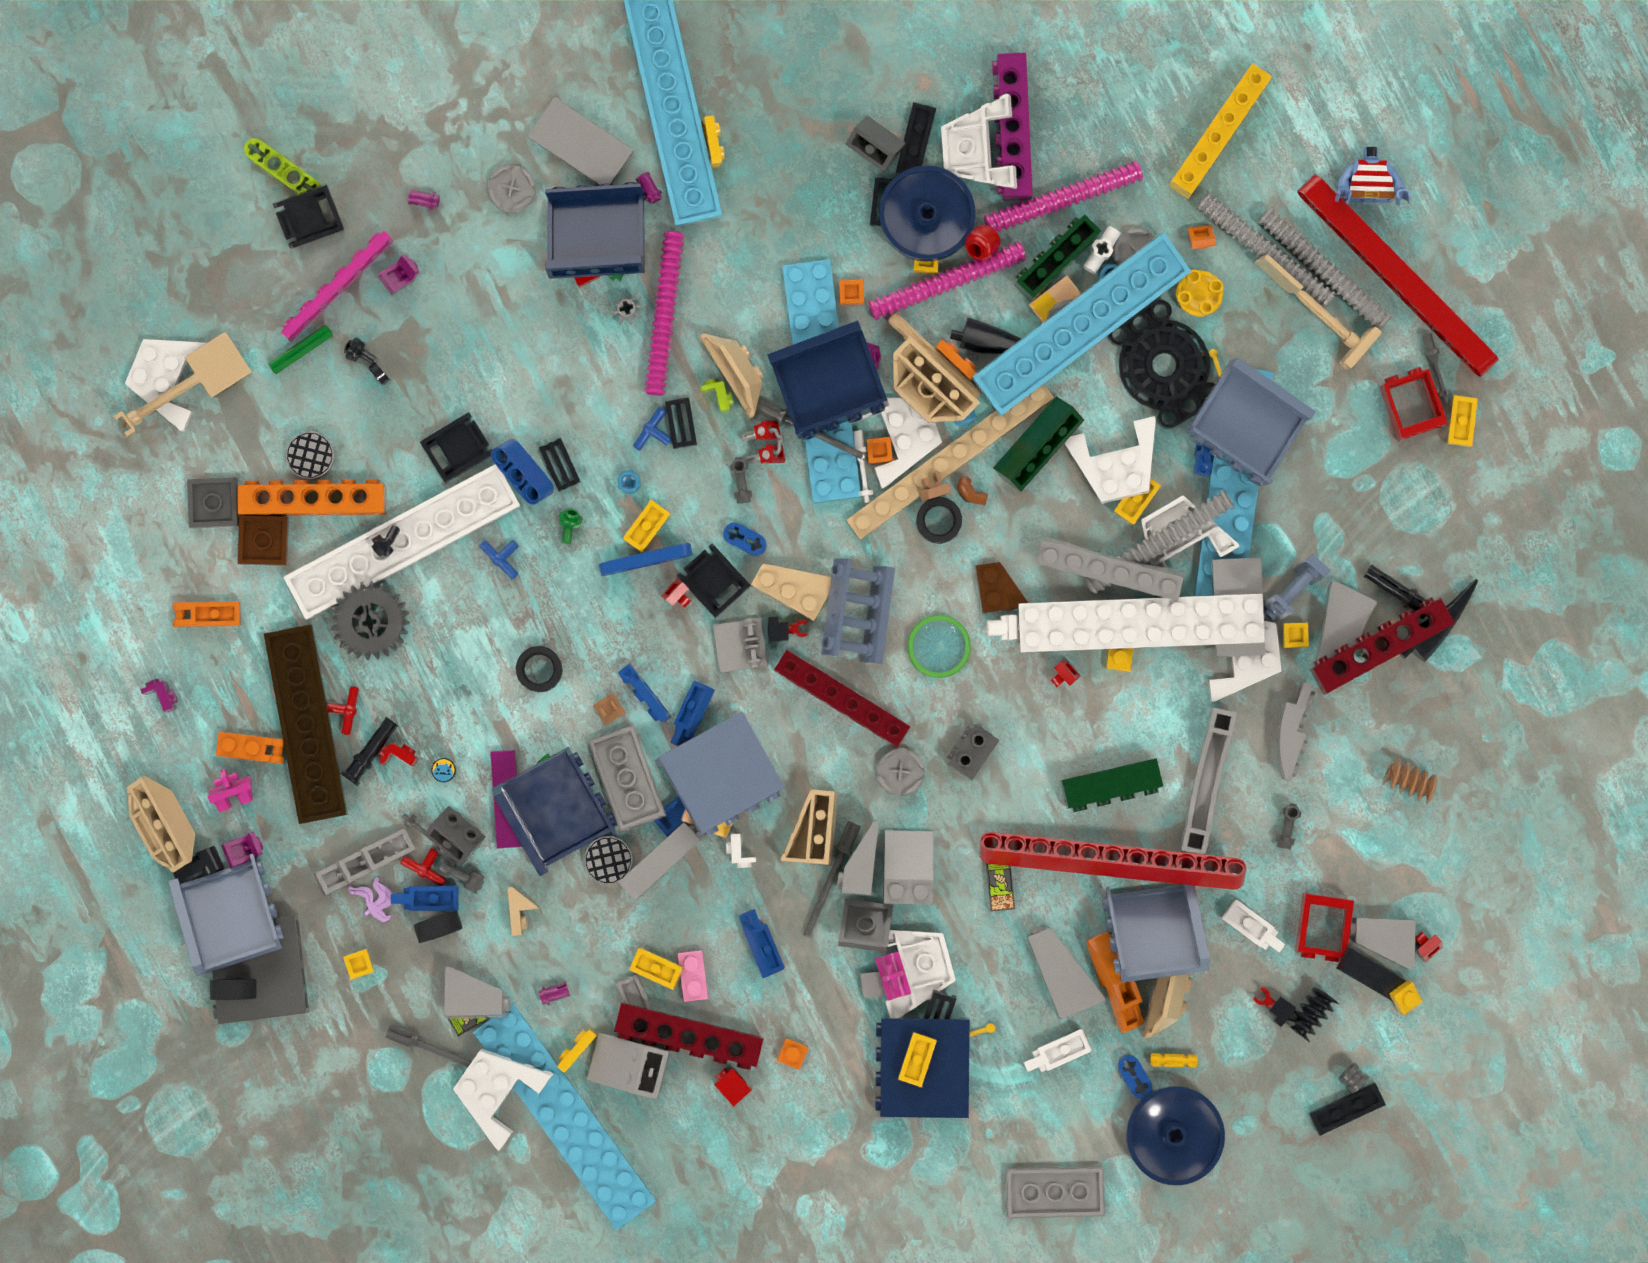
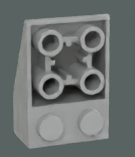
M599 1032L587 1080L657 1100L670 1051Z

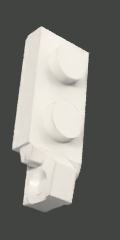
M1237 899L1232 901L1221 916L1223 921L1258 947L1266 950L1270 946L1279 953L1285 946L1283 942L1276 938L1278 931L1274 929L1275 927Z
M1081 1028L1038 1047L1037 1050L1032 1051L1034 1057L1024 1061L1023 1064L1028 1072L1038 1067L1041 1072L1049 1071L1092 1050Z

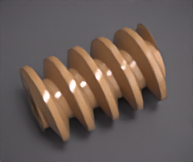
M1397 758L1387 769L1382 785L1390 780L1391 789L1399 784L1400 793L1408 788L1409 797L1417 792V800L1420 801L1426 796V804H1428L1437 786V775L1433 774L1428 778V771L1426 770L1419 774V767L1417 766L1410 771V763L1406 762L1401 767L1402 761Z

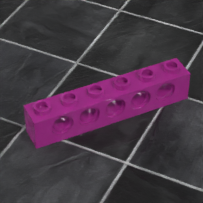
M1026 52L997 54L996 61H992L993 76L997 75V85H993L994 99H1000V96L1009 94L1012 99L1016 100L1018 105L1012 108V117L995 120V123H999V132H995L996 147L1000 146L1001 155L996 156V166L1013 165L1020 172L1021 177L1017 179L1016 189L997 186L998 194H1002L1003 201L1032 199ZM1006 75H1013L1016 78V82L1014 84H1007L1003 78ZM1008 122H1015L1019 129L1015 132H1010L1006 129L1005 125ZM1014 145L1018 147L1020 153L1012 156L1008 154L1007 147Z

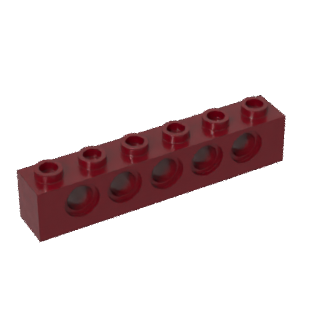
M1433 597L1420 603L1421 609L1415 612L1409 609L1398 615L1399 621L1392 624L1389 620L1378 626L1379 632L1371 636L1367 632L1356 638L1357 644L1351 647L1345 644L1334 650L1335 656L1328 659L1325 655L1314 661L1315 667L1309 670L1323 695L1330 693L1454 625L1455 622L1442 599L1439 598L1434 601ZM1420 615H1425L1429 619V625L1426 628L1421 627L1418 623ZM1399 626L1407 629L1408 636L1406 639H1400L1397 636V628ZM1377 638H1382L1386 641L1387 646L1384 651L1376 648L1375 642ZM1357 649L1365 653L1363 663H1359L1354 659V652ZM1335 661H1339L1344 665V671L1341 675L1333 671L1332 666Z
M787 649L774 669L775 673L898 748L911 727Z
M621 1002L614 1032L619 1033L618 1038L632 1041L633 1037L642 1039V1044L656 1047V1043L666 1045V1050L678 1053L680 1049L690 1051V1056L703 1058L705 1054L713 1056L714 1062L727 1064L729 1060L737 1062L736 1067L751 1070L752 1066L757 1067L764 1040L760 1036ZM642 1018L647 1021L648 1028L646 1031L638 1032L635 1030L634 1022L637 1019ZM663 1024L670 1026L672 1029L671 1035L667 1038L660 1037L657 1032L658 1027ZM686 1030L694 1032L696 1036L691 1044H686L681 1039L682 1033ZM710 1036H714L719 1040V1046L714 1050H710L705 1046V1040ZM733 1042H739L743 1046L742 1053L737 1056L729 1052V1046Z

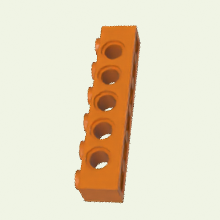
M376 479L366 480V484H356V480H341V484H332L331 480H317V484H308L306 480H294L292 485H283V481L279 480L269 481V485H259V481H245V485H238V514L240 516L386 515V485L380 484V480ZM336 491H340L343 496L342 500L337 504L332 503L331 495ZM360 491H365L367 494L366 500L363 503H356L355 495ZM263 492H268L270 495V499L266 504H260L258 501L259 495ZM287 492H293L294 500L290 504H284L282 500L283 495ZM310 492H317L318 500L313 504H309L307 502V495Z

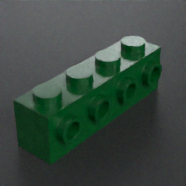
M1085 214L1080 219L1074 218L1068 224L1067 228L1069 230L1063 236L1058 234L1050 242L1051 247L1046 252L1042 250L1032 260L1034 264L1029 269L1025 267L1016 275L1015 287L1030 302H1033L1100 236L1102 231Z
M1056 396L996 463L993 469L1006 483L1022 492L1085 420L1073 406Z
M1157 758L1060 781L1066 808H1073V812L1087 810V804L1095 802L1097 807L1111 804L1112 798L1120 797L1121 801L1134 799V793L1144 791V796L1159 793L1158 788L1164 787Z

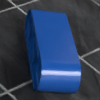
M509 439L492 450L491 457L494 464L527 503L535 505L552 495L554 487L551 480L517 440Z

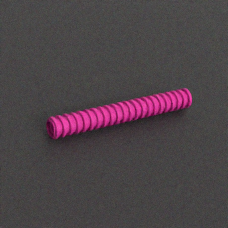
M1134 160L1132 164L1126 163L1125 167L1120 165L1118 169L1112 168L1111 172L1104 171L1103 175L1098 173L1097 177L1090 176L1089 180L1085 178L1081 183L1076 181L1075 185L1071 183L1067 188L1066 186H1063L1061 190L1057 188L1053 193L1049 191L1048 195L1043 193L1039 198L1035 196L1034 200L1027 199L1026 203L1021 201L1020 205L1013 204L1012 208L1007 206L1004 211L999 209L998 213L994 211L990 216L985 214V225L991 226L998 232H1001L1003 228L1008 230L1009 226L1016 227L1017 223L1021 225L1023 221L1030 222L1031 218L1035 220L1037 216L1043 217L1045 213L1049 215L1051 211L1057 212L1058 208L1063 210L1067 205L1071 207L1072 203L1079 204L1080 200L1085 202L1086 198L1093 199L1094 195L1098 197L1102 192L1107 194L1108 190L1112 192L1116 187L1117 189H1120L1122 185L1126 187L1130 182L1134 184L1135 180L1140 182L1143 178L1142 170L1139 163Z
M675 231L663 233L665 240L662 241L664 247L661 249L663 254L660 257L662 262L659 265L662 267L659 270L661 277H658L660 284L657 285L659 291L656 292V296H658V299L655 300L657 304L654 307L656 314L653 315V318H655V321L652 322L654 329L651 330L653 336L650 337L652 343L649 345L652 349L648 353L651 357L647 361L650 363L647 366L649 373H646L648 380L645 381V385H647V388H644L646 394L663 396L666 392L663 389L666 387V383H664L667 380L665 373L668 372L666 365H669L667 358L670 357L668 350H671L669 343L672 342L670 338L673 335L671 328L674 327L672 321L675 320L673 313L676 312L674 306L677 303L674 301L677 298L675 292L678 291L676 284L679 283L677 277L680 276V272L678 269L681 268L679 262L682 261V257H680V254L683 253L681 247L684 246L682 240L685 238V235Z
M1017 241L1013 246L1009 244L1008 248L1002 247L1001 251L997 250L987 260L973 259V262L967 261L966 265L959 264L958 268L954 266L951 271L947 269L945 273L939 272L938 276L932 275L931 279L924 278L923 282L919 280L916 285L912 283L910 284L911 287L904 286L903 290L897 289L896 293L892 291L888 296L884 294L881 299L879 297L875 298L876 301L869 300L868 306L871 314L877 321L879 317L882 316L884 318L888 313L892 315L895 310L899 312L900 308L907 309L908 305L912 307L915 302L919 304L923 299L927 301L930 296L934 298L935 294L942 295L943 291L947 293L950 288L954 290L956 286L962 287L963 283L969 284L970 280L977 281L978 277L982 279L985 274L989 276L991 272L997 273L998 269L1004 270L1005 266L1009 268L1012 267L1013 263L1017 265L1020 260L1022 262L1026 261L1024 249L1021 243Z

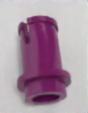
M649 172L643 173L636 178V182L638 184L641 183L646 202H649L651 205L662 199V191L657 189Z
M414 189L410 190L408 204L428 207L431 211L439 206L440 195H436V192L426 193Z
M566 981L546 989L542 987L543 990L538 991L542 1005H550V1002L570 996Z

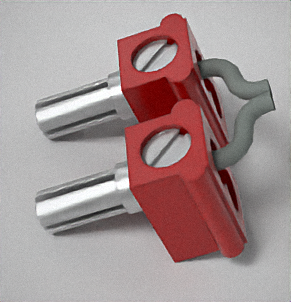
M762 421L761 424L754 426V430L741 434V437H743L741 438L742 441L755 438L756 440H780L778 444H767L765 448L758 449L759 454L746 457L745 460H750L746 461L748 465L761 462V464L785 463L784 449L781 445L785 440L784 436H781L777 422Z

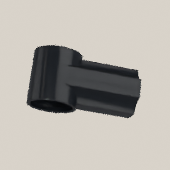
M211 846L195 853L192 861L178 871L173 872L175 879L178 878L180 884H183L203 875L207 876L224 869L216 847Z

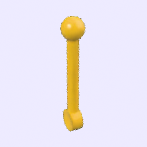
M1211 349L1209 356L1213 358L1218 377H1220L1222 371L1217 358L1218 351Z
M987 1024L985 1028L971 1031L970 1037L985 1032L993 1033L995 1026Z

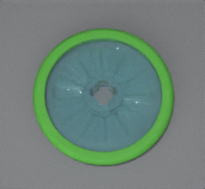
M933 615L915 625L909 635L907 648L910 660L917 670L929 677L945 678L956 674L965 666L970 655L971 642L966 629L960 622L949 616ZM941 641L945 649L937 652L935 651L934 643Z

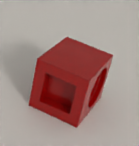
M725 1067L715 1076L718 1081L714 1086L733 1107L752 1091V1088L733 1067L729 1071Z

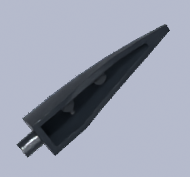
M968 317L963 332L952 330L950 334V339L960 341L959 348L982 354H1002L1022 339L1005 330Z
M1474 579L1446 605L1455 624L1478 583L1477 579ZM1429 619L1419 625L1426 628L1429 625ZM1454 625L1399 655L1406 659L1413 653L1421 661L1426 662L1448 636Z

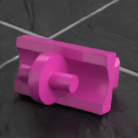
M223 769L220 770L221 778L213 780L216 787L209 789V795L207 796L209 802H214L218 811L222 812L232 807L229 799L230 796L237 794L240 804L251 802L253 800V781L250 775L239 779L237 772L228 774L227 770Z
M899 951L875 958L888 1001L911 994Z

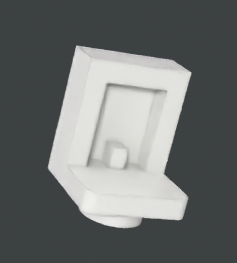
M731 834V839H726L727 854L732 855V863H737V868L752 867V862H757L756 857L742 858L741 834Z

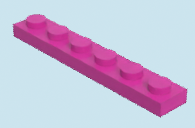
M385 231L381 234L379 232L374 234L368 241L369 245L364 250H358L352 256V262L347 267H341L335 273V279L330 284L325 283L317 291L318 296L314 300L306 301L300 308L301 312L295 318L291 317L283 324L282 327L284 329L281 333L292 342L393 242L392 238Z

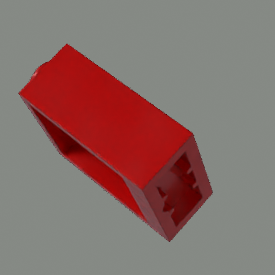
M1421 367L1408 371V376L1399 378L1398 375L1384 379L1385 383L1379 387L1398 441L1448 424L1429 369L1422 371ZM1421 380L1434 418L1403 428L1390 390Z
M1302 893L1295 951L1301 952L1300 957L1315 959V955L1318 954L1324 955L1325 961L1339 963L1349 943L1354 900ZM1311 904L1345 909L1339 951L1305 947Z

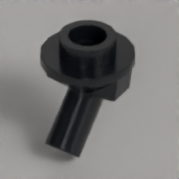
M356 337L346 343L344 348L346 359L356 362L360 357L370 365L378 361L377 357L364 349L366 344Z
M392 525L385 538L379 534L372 539L374 544L371 547L379 557L384 555L388 558L394 551L391 545L400 532L399 527Z

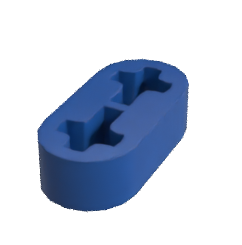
M730 523L724 528L723 535L728 544L752 556H760L765 552L767 545L762 535L738 523ZM735 528H738V533L744 539L734 538V540H730L729 529L733 531ZM756 539H760L761 550L756 549L752 551V546L746 540L756 541Z
M1132 1055L1122 1056L1118 1061V1070L1130 1092L1135 1097L1142 1099L1152 1092V1083L1136 1057ZM1127 1059L1129 1062H1135L1133 1070L1136 1074L1133 1076L1128 1070L1123 1071L1124 1061ZM1137 1077L1141 1083H1147L1148 1085L1145 1087L1146 1092L1144 1094L1140 1091L1135 1092L1137 1084L1134 1079Z

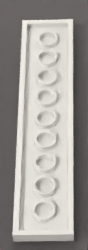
M493 465L283 578L305 619L309 620L337 605L336 598L345 599L342 592L345 590L351 594V585H354L359 590L360 582H364L366 588H369L371 581L376 584L521 506L504 474L496 465ZM392 525L399 527L400 532L391 545L394 551L388 558L384 555L379 557L371 547L374 544L372 539L379 534L385 538Z
M1263 594L1179 597L1178 601L1168 598L1018 604L1021 653L1265 642Z

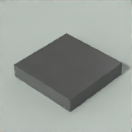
M236 477L187 480L189 528L239 526Z
M845 899L838 946L887 952L893 905Z

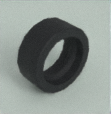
M935 497L921 505L917 513L916 525L924 539L931 543L943 544L957 536L962 526V514L960 508L952 500L945 497ZM937 506L947 508L952 513L954 519L952 528L947 533L941 535L930 532L925 524L927 512Z
M534 646L523 651L515 667L520 683L528 690L538 693L547 692L554 688L560 681L563 672L562 662L558 655L551 649L543 646ZM535 655L546 656L553 664V674L544 683H534L525 674L527 661Z
M457 911L448 912L413 925L419 943L463 929Z
M256 979L210 980V1000H247L257 998Z

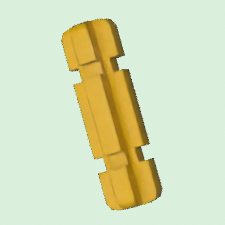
M1152 1053L1150 1055V1065L1153 1067L1164 1065V1067L1187 1066L1188 1068H1196L1198 1066V1056L1195 1054L1184 1056V1054L1164 1053V1055H1161L1160 1053Z

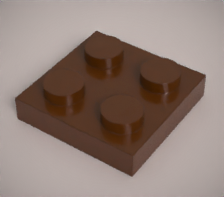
M239 516L237 564L287 566L289 517Z

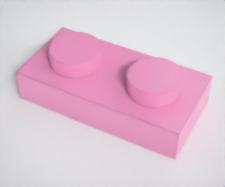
M702 950L678 953L679 965L684 967L681 974L684 1002L708 999Z

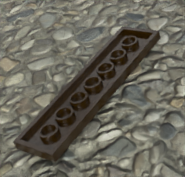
M313 625L264 633L299 824L346 816L348 812L330 715L327 708Z

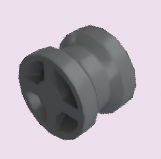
M1353 1063L1340 1075L1338 1080L1341 1083H1345L1348 1086V1090L1353 1094L1367 1082L1369 1076L1366 1073H1361L1359 1066Z

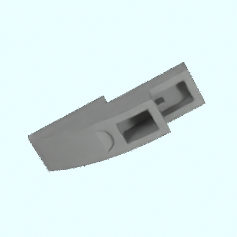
M1306 682L1300 684L1294 704L1290 702L1283 703L1279 718L1277 757L1282 779L1286 781L1290 780L1291 777H1296L1300 766L1296 762L1299 754H1304L1308 741L1305 740L1306 734L1297 731L1298 727L1303 728L1307 717L1303 713L1306 705H1311L1315 692L1312 691L1313 685Z

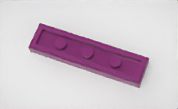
M515 750L490 752L493 787L517 775ZM493 796L497 849L522 847Z

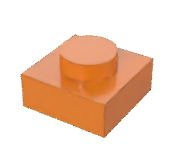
M1211 225L1187 228V235L1192 249H1205L1216 246L1215 235Z
M864 279L840 280V305H864Z
M891 437L866 439L868 464L893 461Z
M786 1038L777 1061L800 1070L809 1047Z

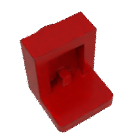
M392 742L390 746L386 744L379 754L381 760L379 763L386 766L391 757L395 755L414 767L419 758L414 756L416 751L406 744L400 747Z

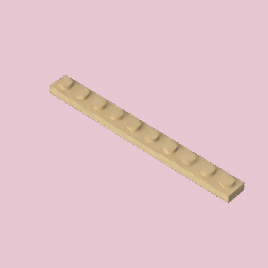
M1043 384L1002 416H999L996 411L852 515L846 522L859 540H862L920 497L919 492L927 490L922 486L921 480L928 477L931 485L935 483L933 475L940 474L942 480H944L1052 401L1054 396Z

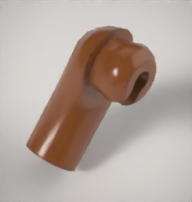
M966 476L961 477L957 483V490L963 500L986 506L988 494L975 492L971 485V479Z

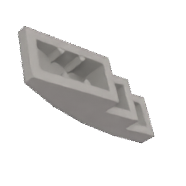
M405 828L315 873L314 876L324 896L416 849Z

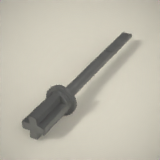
M760 399L759 403H757V413L777 422L780 427L785 422L793 426L791 417L788 416L787 408L785 410L763 399ZM817 432L816 438L863 461L865 460L867 454L822 432Z
M848 821L838 845L834 846L839 852L804 931V936L810 937L845 854L852 855L850 851L861 827L858 824Z
M390 1024L385 1038L411 1048L410 1051H413L414 1046H417L466 1067H469L472 1062L419 1040L420 1033L418 1032L414 1034Z

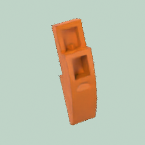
M1104 932L1086 940L1100 986L1106 987L1119 1031L1126 1033L1145 1024L1139 1007L1142 999L1135 981L1121 983L1120 973L1115 974L1113 959H1117L1116 952L1111 953L1109 938L1112 937L1108 932Z

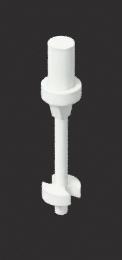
M862 430L854 431L855 449L866 453L867 447H864ZM857 458L860 464L863 491H859V495L864 497L865 503H869V496L873 495V490H868L864 461Z

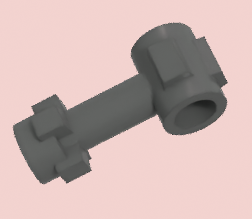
M741 457L735 458L730 465V470L736 475L738 492L734 493V499H736L737 504L749 503L752 497V490L747 491L745 472L749 469L748 462L742 460Z
M1290 803L1289 806L1282 808L1285 822L1282 835L1276 837L1277 847L1291 850L1292 845L1295 843V839L1291 838L1295 819L1301 817L1302 813L1297 804Z
M444 859L438 871L443 877L448 879L451 875L465 882L463 888L475 894L478 890H481L485 882L483 881L484 875L474 870L468 874L454 867V861Z

